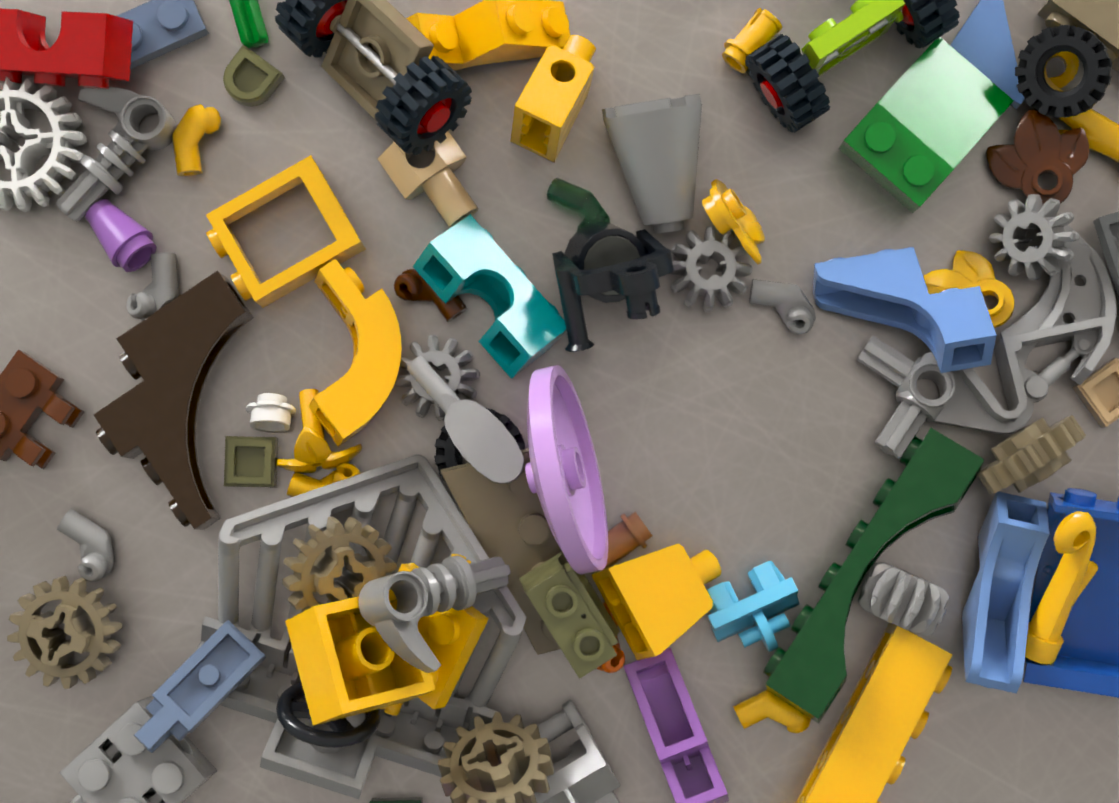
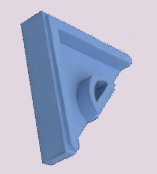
M980 0L950 46L1014 101L1011 106L1017 109L1025 98L1022 93H1019L1017 88L1019 83L1018 76H1015V67L1018 66L1003 0Z

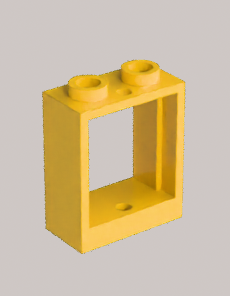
M311 155L206 214L213 229L206 232V235L219 257L222 259L229 255L237 269V272L230 276L238 292L245 301L253 298L262 308L315 279L319 269L335 258L341 264L366 250ZM304 182L337 241L261 283L229 224Z

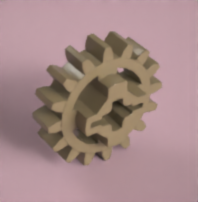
M1073 415L1067 416L1051 426L1042 417L993 447L991 452L996 460L980 470L977 476L990 495L1012 484L1018 493H1021L1025 489L1047 479L1064 465L1071 462L1072 459L1066 450L1074 447L1076 443L1085 438L1086 434Z
M328 517L327 530L321 531L314 524L308 526L311 539L306 543L295 538L292 543L300 552L297 557L284 558L283 562L294 571L293 575L282 579V584L288 590L295 591L287 599L296 610L302 609L301 612L313 606L324 604L318 602L312 592L317 591L320 595L326 594V597L331 602L358 597L366 583L384 577L386 573L397 569L396 562L389 557H384L390 552L392 547L382 538L378 539L380 532L368 524L362 528V523L353 517H348L344 527L336 518ZM349 542L361 545L366 551L367 556H362L359 553L354 554V550L350 547Z
M66 576L53 579L52 585L47 581H43L33 586L35 595L28 593L17 600L25 611H17L9 616L8 620L18 625L19 631L8 635L7 641L20 643L21 650L14 654L13 659L14 661H20L26 658L30 662L25 673L28 677L39 671L43 672V686L49 687L56 683L59 678H61L64 689H69L76 685L78 678L86 684L97 677L96 670L102 672L110 667L112 662L106 654L114 653L120 649L121 644L111 639V634L122 629V623L110 622L108 616L117 608L116 604L112 603L103 606L100 599L105 590L100 587L88 593L86 591L87 580L84 578L75 580L71 586H69ZM62 600L61 604L56 606L54 612H41L42 608L50 601ZM62 623L65 624L64 630L59 628V625ZM66 634L71 636V639L68 641L65 640ZM86 651L90 653L84 661L68 664L69 660L74 657L75 652L82 654Z
M495 712L492 723L487 724L484 723L480 716L474 717V729L468 731L466 728L459 726L456 728L459 738L458 743L445 742L443 745L447 758L438 760V767L442 776L440 782L445 796H450L452 803H537L534 793H548L550 790L547 776L554 774V767L547 738L540 737L538 726L535 723L524 728L521 715L516 714L509 723H505L501 713Z

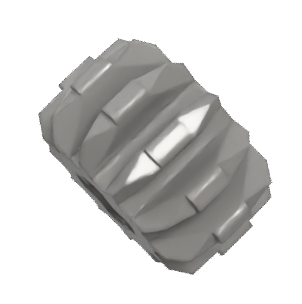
M1029 194L1025 205L1018 199L1009 201L1008 208L1012 217L1005 214H997L994 221L1004 228L1003 233H993L989 237L990 242L1003 243L1004 246L1003 249L994 255V259L997 262L1011 259L1008 273L1012 276H1017L1025 269L1028 280H1039L1042 268L1050 276L1058 274L1060 268L1056 258L1063 261H1071L1074 257V253L1064 247V243L1079 240L1078 232H1065L1064 226L1074 220V215L1071 212H1065L1056 216L1060 208V201L1050 198L1043 205L1039 194ZM1040 228L1041 232L1036 235L1043 236L1041 245L1029 247L1027 243L1032 241V239H1026L1027 230Z
M707 226L704 241L702 242L698 234L694 230H690L686 234V240L690 248L675 243L672 247L671 252L681 261L673 262L674 271L670 274L683 275V277L674 281L670 288L673 293L680 292L687 287L691 290L684 301L686 306L691 307L699 295L703 297L704 312H711L714 307V296H717L722 306L728 308L733 304L729 290L741 295L746 292L747 285L737 277L750 275L753 267L747 263H736L747 252L743 246H739L734 250L729 248L735 236L733 232L728 231L725 233L722 241L719 242L715 241V227ZM710 259H713L719 263L716 272L722 271V276L713 274L709 280L704 279L699 275L703 267H696V263L706 264Z
M429 335V351L425 353L416 341L410 343L409 347L416 357L422 356L431 367L435 366L439 371H443L446 368L449 369L450 376H444V378L448 382L447 385L457 396L461 393L467 398L474 399L476 397V390L464 385L463 381L480 378L479 370L474 368L461 370L463 366L473 359V354L470 350L463 351L453 358L458 347V341L451 337L446 342L443 351H439V340L436 335ZM401 357L400 367L407 370V366L412 361ZM411 374L397 376L395 381L397 387H413L400 398V401L405 406L412 404L421 397L416 408L417 416L424 418L431 404H434L436 419L438 421L445 419V412Z
M884 562L873 563L860 586L861 592L858 602L863 610L903 629L923 636L933 635L938 623L941 624L947 610L945 607L949 596L945 589Z

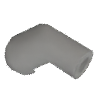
M163 252L150 255L152 283L142 292L131 294L128 298L127 311L131 317L143 321L178 297L175 253Z
M752 279L750 304L775 307L792 333L804 334L812 329L816 319L814 308L797 285Z
M70 509L59 523L57 530L80 544L82 564L78 566V571L81 577L89 582L99 581L111 572L114 563L111 537L105 529Z

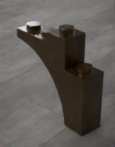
M218 270L116 338L124 350L119 355L122 364L135 380L142 377L144 381L94 414V417L101 426V428L96 430V434L108 452L112 455L119 453L121 457L134 459L141 453H144L146 457L140 461L143 469L156 485L164 483L174 498L168 502L173 514L184 527L191 524L194 530H205L221 519L203 483L197 456L196 423L203 388L222 350L232 337L247 322L254 318L227 277Z

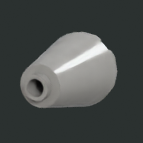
M700 94L602 109L604 124L643 225H654L655 234L685 229L683 220L693 218L702 113Z

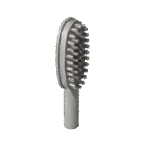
M422 356L415 358L407 366V371L445 412V428L462 456L479 473L495 483L506 484L517 480L523 471L524 456L516 440L504 424L488 409L477 402L468 399L461 400Z

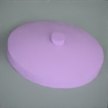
M555 365L537 369L532 373L528 395L527 433L530 462L525 465L527 482L531 492L538 494L551 532L572 569L580 575L600 571L605 568L608 559V524L600 472L585 414L576 390L561 366Z

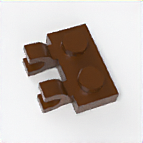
M17 350L0 374V460L7 461L11 454L14 453L30 466L34 467L37 465L45 469L56 452L29 435L27 432L43 411L59 424H66L74 428L84 414V411L56 392L64 381L63 378L21 350Z

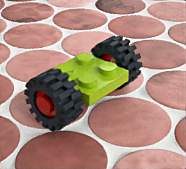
M858 0L850 7L852 14L838 24L831 18L815 28L808 35L811 41L801 49L803 55L800 52V47L795 42L792 43L790 37L780 34L746 56L745 64L749 68L747 70L748 74L755 81L753 85L757 91H760L763 96L761 99L765 105L768 104L771 108L772 115L775 118L778 117L780 124L784 128L787 127L789 132L795 133L830 110L828 105L830 103L829 97L825 94V86L819 82L818 77L887 33L893 22L897 24L896 30L901 36L905 34L906 40L911 45L914 43L915 47L919 49L926 47L958 26L960 14L954 8L957 6L956 0Z

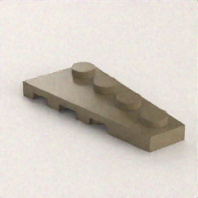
M529 448L521 450L524 456L523 471L519 478L511 483H495L479 473L470 463L440 469L469 527L488 557H501L505 565H509L511 574L508 575L509 583L507 587L527 617L523 629L537 655L559 650L560 647L529 600L519 579L562 552L548 525L538 494L531 492L527 482L525 465L530 462Z

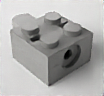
M150 696L134 703L59 773L78 793L69 803H161L162 801L165 803H183L217 770L187 736L179 741L172 734L153 753L148 751L136 739L134 734L153 716L146 709V706L153 700Z

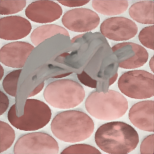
M1069 225L1064 226L1065 232L1074 231ZM1079 236L1077 241L1065 242L1064 247L1074 253L1073 259L1071 261H1063L1056 258L1060 272L1050 276L1047 288L1038 303L1019 320L1000 333L1001 339L994 346V353L1009 411L1003 409L972 368L940 373L932 352L925 353L922 358L919 357L914 362L880 339L872 336L857 358V361L897 386L898 389L894 394H896V401L900 404L876 439L875 444L880 446L881 450L886 454H892L896 458L901 459L906 448L925 421L996 434H1011L1019 431L1031 419L1034 403L1046 397L1049 387L1070 369L1069 364L1078 356L1083 358L1070 379L1081 385L1092 373L1109 347L1117 315L1116 296L1106 266L1093 247L1090 248L1081 236ZM1074 278H1082L1084 286H1077L1074 283ZM1063 315H1070L1073 318V323L1066 324L1063 321ZM1072 340V349L1063 357L1058 356L1039 374L1025 368L1028 355L1034 347ZM929 379L935 382L939 388V398L935 400L924 398L917 389V380Z

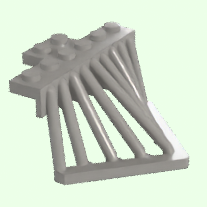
M414 455L225 520L220 530L218 541V620L205 617L202 623L201 641L197 650L229 620L265 654L266 659L220 704L221 706L275 723L261 756V768L359 799L375 756L442 777L438 767V760L447 758L443 748L445 742L458 743L459 738L456 728L461 726L471 731L475 728L474 717L480 716L485 724L492 723L494 713L497 711L486 706L520 640L527 618L507 586L477 594L472 605L486 617L490 613L500 629V633L470 695L465 699L456 698L455 695L471 656L446 707L433 710L416 697L404 702L397 716L385 713V709H379L380 723L377 730L365 741L352 746L332 748L303 742L288 733L277 717L276 706L281 694L290 686L301 682L287 626L285 625L281 641L270 637L281 543L286 530L308 523V526L314 524L321 531L327 530L328 517L352 507L354 508L351 517L361 522L363 528L367 524H371L373 512L379 498L398 491L383 539L391 545L392 549L384 557H389L397 563L418 498L427 513L410 563H415L423 568L431 565L440 536L443 537L451 550V555H462L471 562L489 558L428 460L422 455ZM308 526L304 541L306 543L311 539ZM261 540L250 629L246 630L239 627V549L241 546ZM349 542L350 547L354 550V554L359 553L362 555L363 547ZM394 570L392 572L386 573V576L393 574ZM290 605L287 620L301 613L302 609L296 610ZM300 698L297 702H306V698ZM365 714L349 716L346 719L355 728L364 721ZM297 718L312 728L333 731L329 725L319 724L313 726L311 719Z

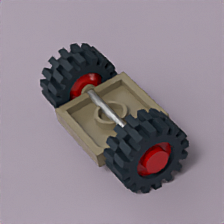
M286 0L277 3L276 11L280 14L275 16V21L279 25L278 28L305 55L309 57L313 55L315 58H320L323 52H325L326 55L321 67L378 122L377 125L405 153L410 155L412 152L414 155L421 154L423 149L426 152L433 149L434 142L437 140L439 143H442L447 138L445 133L449 129L454 131L458 127L456 120L465 117L467 110L464 107L471 104L472 97L469 96L472 93L471 87L438 56H432L429 59L434 44L387 0Z

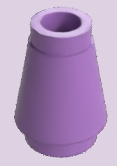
M108 199L99 200L86 212L85 219L90 223L92 230L115 267H122L126 272H133L151 260L150 255L155 254L157 248L152 241L153 234L113 205Z

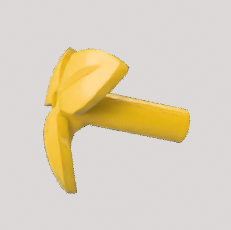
M304 389L299 392L303 429L295 443V459L277 458L276 465L297 473H314L319 466L330 470L352 460L361 452L362 445L358 444L343 451H331L330 446L324 439L322 424L309 408L313 397L319 394V391L317 389Z

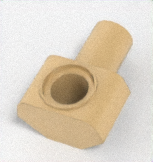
M449 131L445 133L447 138L442 143H439L437 140L434 142V148L431 149L435 153L434 161L425 168L411 166L409 164L411 154L405 153L393 142L378 157V161L405 199L411 200L425 192L449 228L471 214L473 216L479 208L453 173L465 162L466 155Z

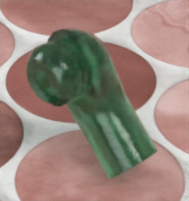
M555 178L551 182L547 191V199L575 211L583 219L577 231L591 223H610L609 215L592 192L559 178Z

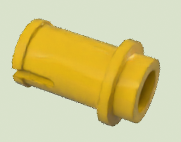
M758 8L736 38L728 39L724 43L726 49L722 53L724 61L734 70L745 73L748 70L745 64L746 56L772 40L782 30L781 22L768 10Z

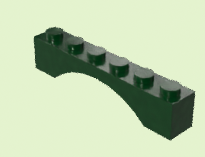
M930 428L923 440L916 436L913 438L900 459V463L906 466L896 482L888 478L873 501V504L879 507L869 524L860 520L848 538L846 546L851 548L852 551L841 566L833 562L822 578L818 588L825 592L815 608L806 604L793 623L791 630L797 636L787 651L778 647L768 661L763 673L769 676L765 684L769 692L818 724L820 723L847 679L844 655L845 626L853 598L866 573L881 554L904 534L932 519L954 513L976 479L977 473L981 470L985 459L933 428Z

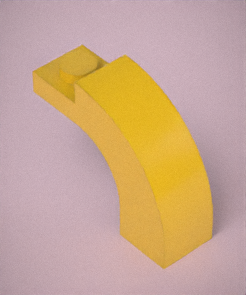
M335 258L319 269L314 282L346 324L353 342V359L350 369L346 374L314 396L309 408L339 447L361 431L374 418L387 400L398 376L402 347L399 323L392 304L383 289L381 288L365 299L362 295L365 292V288L357 274L350 267L343 269Z

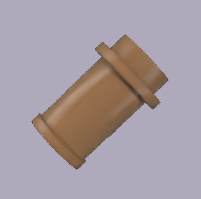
M636 512L628 517L622 514L620 517L623 521L608 531V559L604 569L614 565L641 545L643 549L647 547L645 541L653 535Z

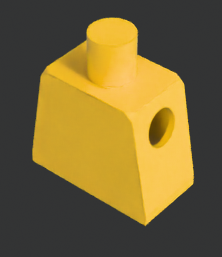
M570 35L563 49L555 45L547 47L515 104L510 142L555 162L590 91L595 68L590 61L596 51V47L592 42L579 35Z
M678 543L598 571L591 576L636 660H642L661 654L712 609L713 601L704 585L721 575V567L717 558L709 550H703L689 558L684 547Z

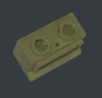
M562 552L519 578L526 595L579 679L617 656L613 646L619 643L616 638L620 632L585 574L580 575L576 573Z

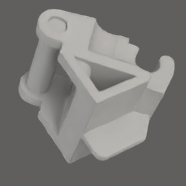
M572 700L562 704L564 710L537 725L540 737L547 738L549 743L575 728L580 739L570 746L572 753L553 764L554 774L547 776L550 790L548 793L535 792L536 802L620 803L614 792L615 789L621 786L595 743L589 728Z

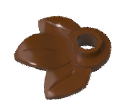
M1028 110L1017 126L1014 137L1015 144L994 145L987 148L986 154L989 168L1001 185L1023 190L1026 198H1028L1029 194H1039L1043 205L1050 198L1059 200L1061 204L1071 193L1073 175L1086 164L1088 159L1089 142L1083 128H1074L1060 135L1057 126L1048 116L1035 110ZM1045 173L1052 174L1057 179V185L1051 190L1042 189L1038 184V178Z

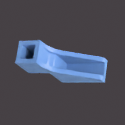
M914 247L898 250L885 249L874 254L850 258L838 257L814 264L813 297L819 308L911 332L929 347L937 361L940 373L991 365L997 335L980 286L964 289L950 288L940 293L929 294Z
M999 491L994 495L978 535L980 569L962 611L965 682L1016 694L1018 692L1024 672L1034 579L1041 554L1050 535L1046 502Z

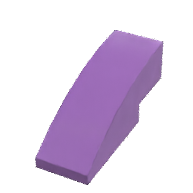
M671 648L664 650L656 657L637 660L624 665L623 667L675 803L728 802V793Z

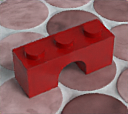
M0 8V83H4L6 77H8L11 82L22 84V75L34 76V84L39 85L46 84L49 86L65 87L66 78H78V86L109 89L110 80L130 81L132 20L107 13L62 11L60 34L56 42L49 48L45 37V16L19 9Z

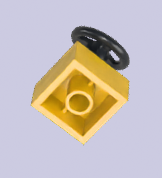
M389 590V602L396 610L397 598L394 592ZM359 596L313 606L285 621L301 682L290 686L281 694L277 702L276 713L283 728L303 742L332 748L347 747L361 743L377 730L380 723V708L403 703L436 690L431 672L426 673L404 661L386 644L376 627L370 625L362 617L358 605ZM300 698H306V702H297ZM364 713V721L355 728L346 719V717ZM297 718L311 719L313 726L319 724L329 725L333 731L312 728Z

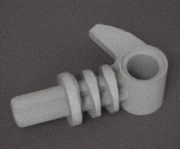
M109 86V89H80L79 101L115 113L118 117V123L108 133L113 139L107 147L101 143L96 146L101 153L95 160L86 155L82 157L79 162L87 169L57 200L58 208L70 219L76 222L80 221L86 215L88 209L98 202L109 189L118 195L123 190L122 184L118 179L124 173L130 177L134 174L130 166L135 160L141 164L146 161L141 155L146 149L156 151L164 149L171 144L176 122L173 116L157 99ZM151 113L159 114V124L155 130L146 134L139 133V123L144 116Z
M461 556L448 557L441 564L435 563L427 568H415L411 572L400 571L369 581L360 591L358 599L359 610L362 617L370 625L376 627L382 639L399 657L426 673L435 672L441 664L418 631L419 619L423 616L433 615L436 611L445 612L451 608L462 610L471 607L475 602L477 594L507 586L509 583L508 575L511 574L510 567L505 565L501 557H492L468 563ZM390 589L397 598L396 610L389 602Z

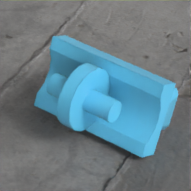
M767 561L748 572V578L756 592L754 595L739 601L730 581L722 582L707 589L713 601V607L708 618L717 642L738 633L744 648L762 640L768 652L778 648L774 634L790 627V623L783 612L799 605L798 589L792 577L785 580L774 563Z

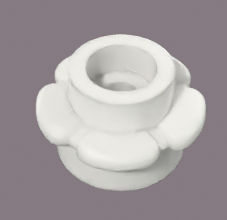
M275 393L259 394L257 396V403L251 402L246 406V412L251 413L250 427L262 432L279 433L288 431L291 418L296 414L295 407L287 403V397Z

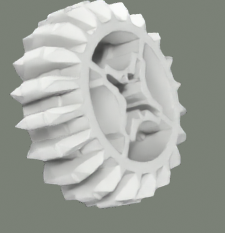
M6 77L3 91L0 89V160H4L5 169L11 172L12 181L0 180V209L4 211H10L15 203L19 210L28 212L31 209L33 198L40 206H49L50 199L47 192L52 190L61 197L66 190L60 182L65 177L70 181H75L79 177L70 167L72 163L80 164L79 161L84 156V154L74 149L85 144L87 138L82 132L75 131L82 124V119L77 113H69L72 103L65 96L57 98V90L52 86L45 84L39 89V84H34L33 78L26 77L20 87L19 84L11 82ZM24 109H33L45 113L50 121L53 132L44 133L40 129H31L30 121L25 118ZM22 136L26 139L23 147L18 145L21 150L14 153L10 150L13 142L18 144L16 139ZM49 155L45 164L35 173V165L38 160L43 156Z

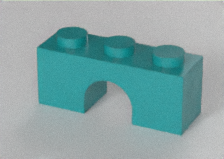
M471 214L430 241L412 266L445 304L457 295L470 293L481 297L490 305L495 316V322L478 342L511 379L546 353L566 332L565 321L560 316L556 307L543 297L528 280L524 271L512 262L496 244L492 235L482 228Z

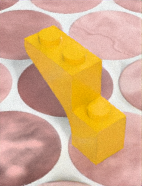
M483 0L454 16L415 13L406 18L434 44L429 59L432 56H438L454 71L478 65L539 58L543 56L549 45H555L563 49L570 36L569 20L565 12L564 3L552 0Z

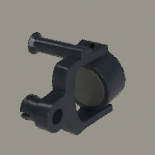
M596 222L580 228L569 240L565 253L562 251L552 253L569 342L565 350L577 352L589 349L595 345L588 339L580 295H588L605 303L620 302L625 299L626 313L629 319L647 318L646 311H649L652 317L659 314L660 306L657 301L656 289L660 287L659 277L674 271L671 250L664 247L645 229L636 231L635 236L633 233L608 222Z

